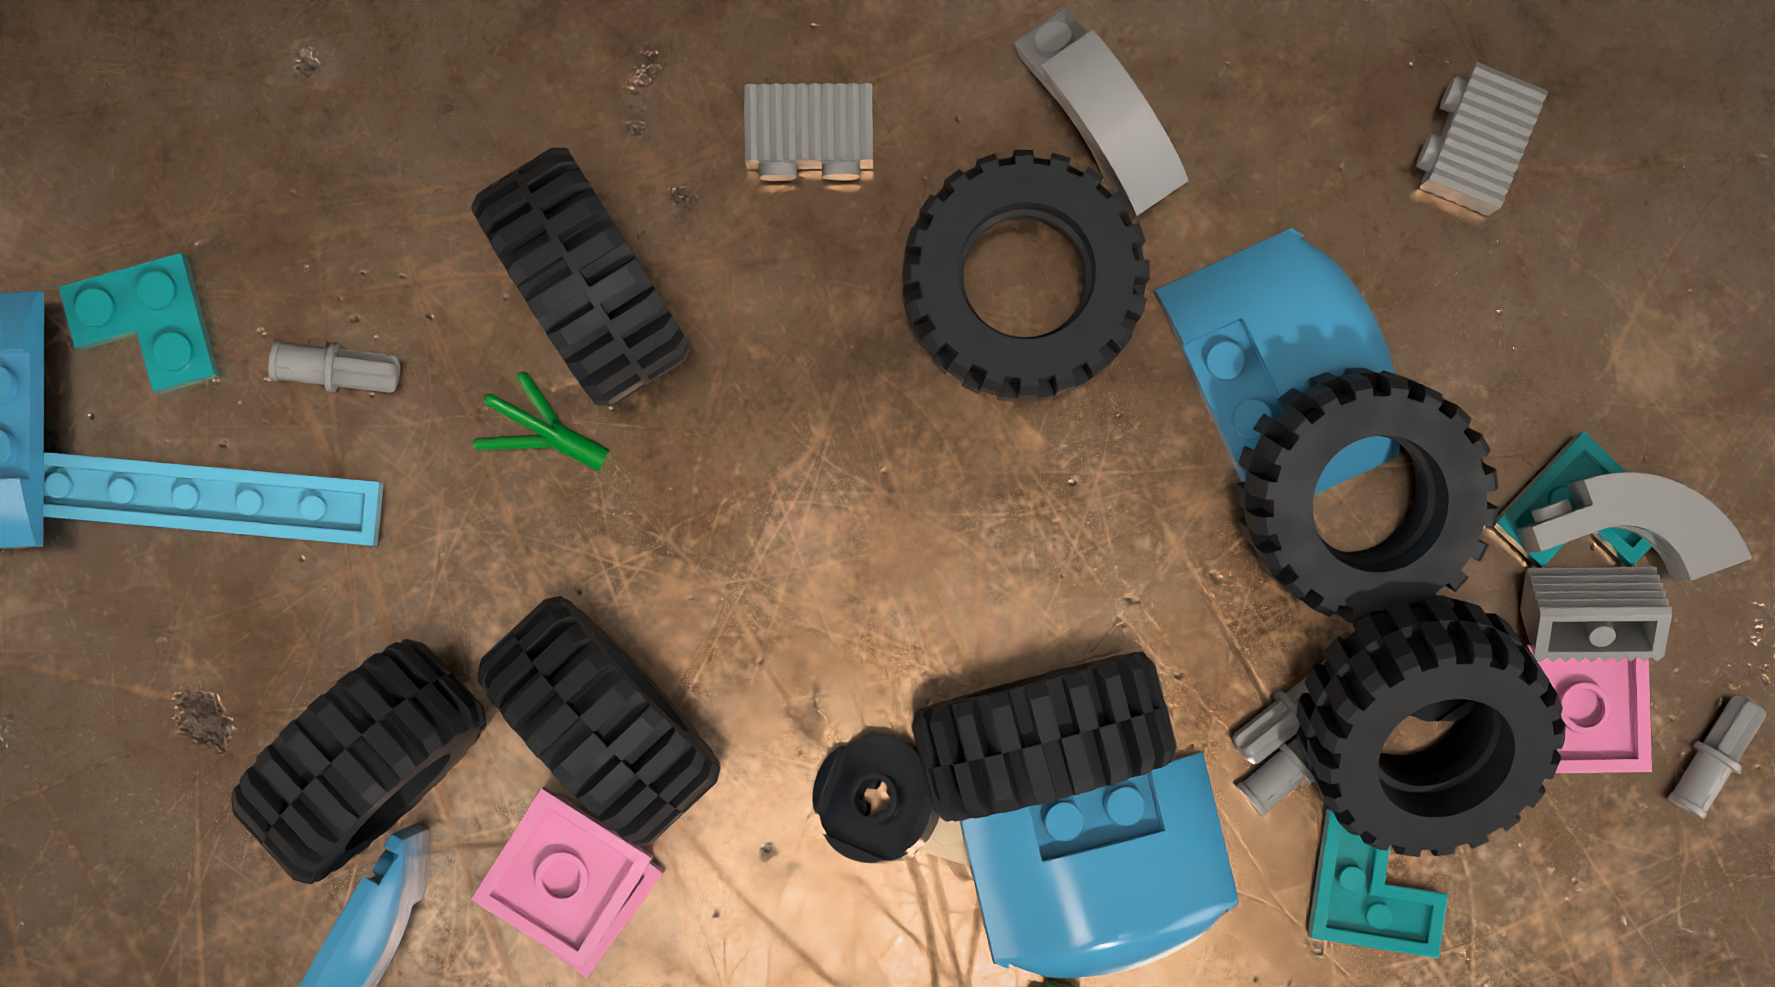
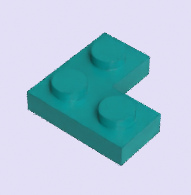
M178 253L58 287L74 348L85 350L137 335L152 392L160 394L220 377L188 256Z
M1585 431L1577 433L1500 513L1494 527L1536 568L1544 567L1566 543L1541 552L1525 553L1516 529L1535 522L1531 511L1569 498L1572 508H1575L1576 506L1567 483L1583 478L1612 473H1625L1627 471ZM1608 527L1592 533L1625 566H1634L1652 547L1638 535L1618 528Z
M1326 809L1307 935L1312 939L1439 959L1448 894L1385 883L1390 847L1385 851L1363 843L1360 836L1350 834L1338 823L1332 810Z

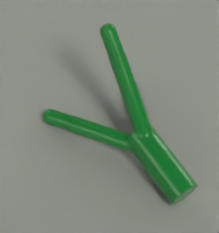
M519 372L517 374V381L542 420L491 393L484 396L483 402L486 406L539 435L476 438L473 441V447L476 450L553 448L597 472L601 468L610 449L563 426L527 372Z

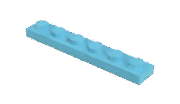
M44 452L43 517L378 546L384 483Z

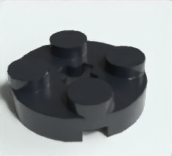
M884 734L860 736L861 739L852 741L846 747H838L828 755L821 765L814 782L812 794L814 813L820 815L821 826L826 834H823L825 839L839 854L857 862L882 865L911 859L916 855L919 848L928 841L939 820V815L932 808L917 747L906 740ZM881 782H883L888 787L887 795L891 798L887 810H880L877 817L874 818L869 815L871 804L863 800L864 793L867 788L878 789Z

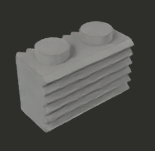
M1476 62L1465 73L1464 77L1455 73L1448 84L1440 104L1441 110L1449 112L1440 135L1434 132L1429 134L1417 160L1416 167L1425 170L1419 188L1436 196H1441L1448 201H1453L1458 205L1466 206L1470 210L1478 211L1482 215L1490 216L1499 210L1505 201V196L1514 179L1515 172L1524 154L1529 137L1533 132L1548 91L1479 62Z
M763 83L744 85L745 164L747 170H759V179L768 181L794 180L797 178V169H822V178L854 180L860 178V169H873L871 83H787L783 85Z
M1549 567L1526 569L1520 612L1533 656L1538 662L1546 658L1552 662L1558 658L1565 662L1571 658L1576 659L1578 662L1587 658L1593 662L1598 657L1604 662L1611 657L1617 662L1624 657L1630 662L1637 657L1643 662L1652 657L1657 662L1664 657L1672 618V608L1669 607V599H1666V591H1663V583H1660V575H1657V567Z

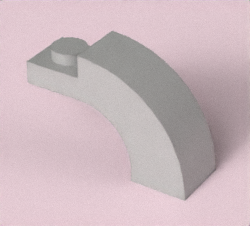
M1064 8L1014 42L1019 58L1070 117L1091 150L1102 176H1104V179L1115 192L1119 191L1129 203V208L1136 216L1189 181L1173 144L1151 106L1120 61L1093 29L1087 32L1072 14Z
M1636 472L1612 473L1569 482L1567 484L1575 503V508H1572L1569 498L1542 506L1531 511L1534 523L1516 529L1525 553L1541 552L1608 527L1629 531L1643 538L1657 551L1668 570L1672 582L1692 581L1752 559L1748 547L1737 528L1714 503L1684 484L1653 474Z

